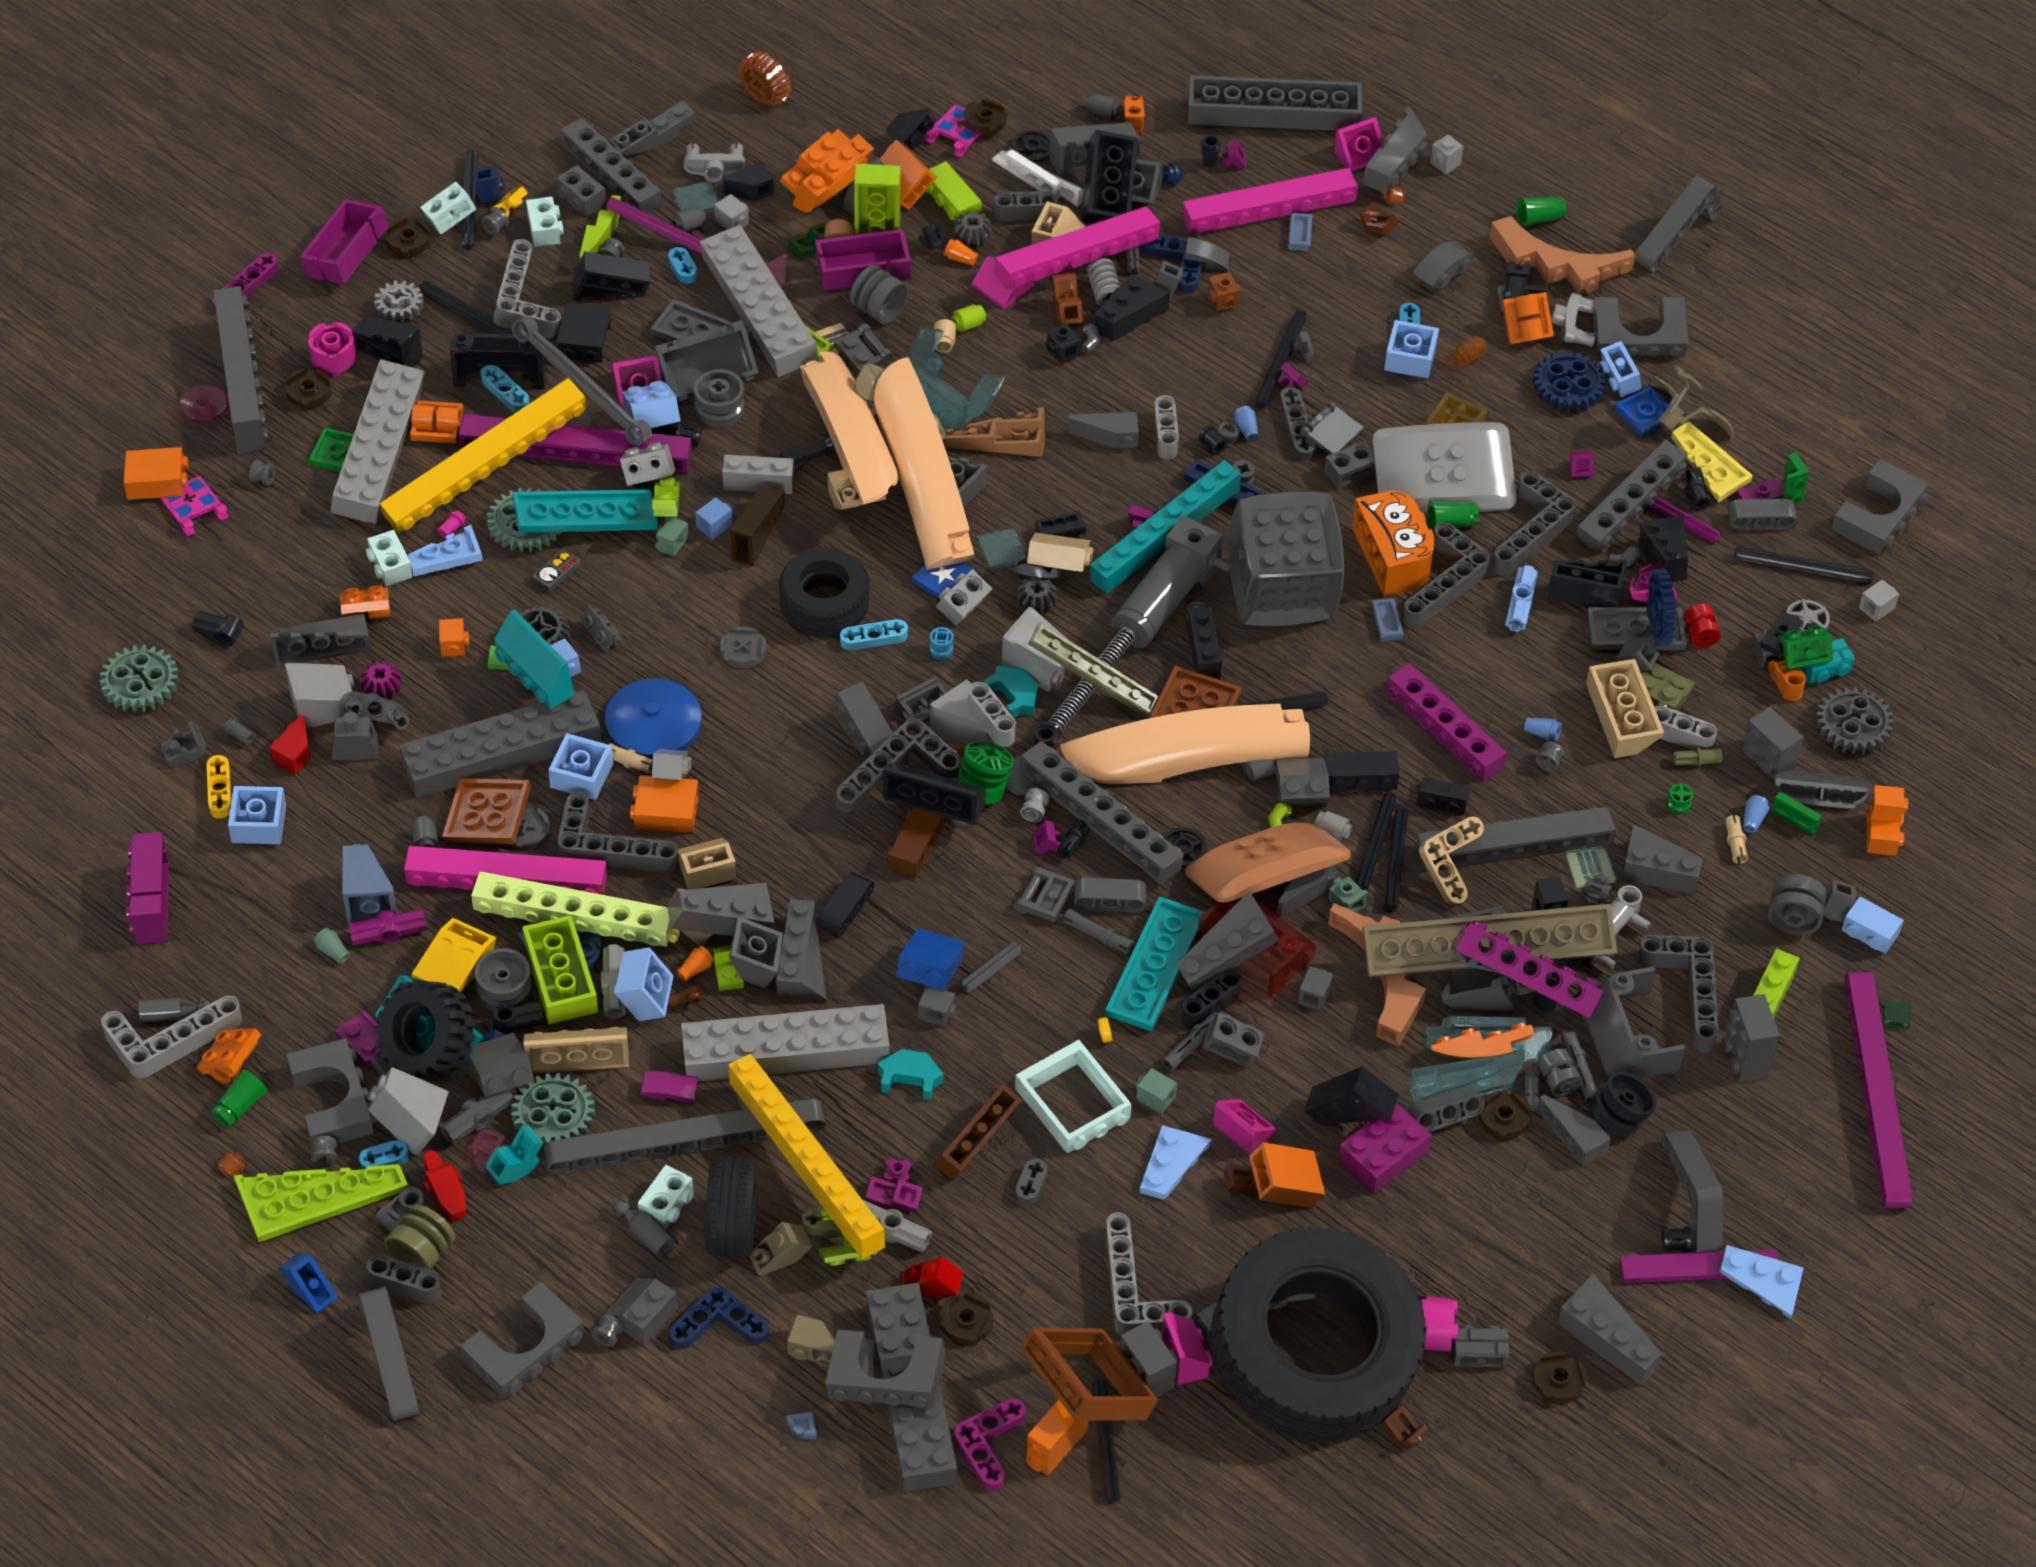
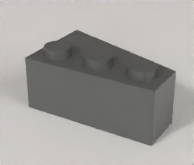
M1633 824L1622 880L1695 895L1703 858Z

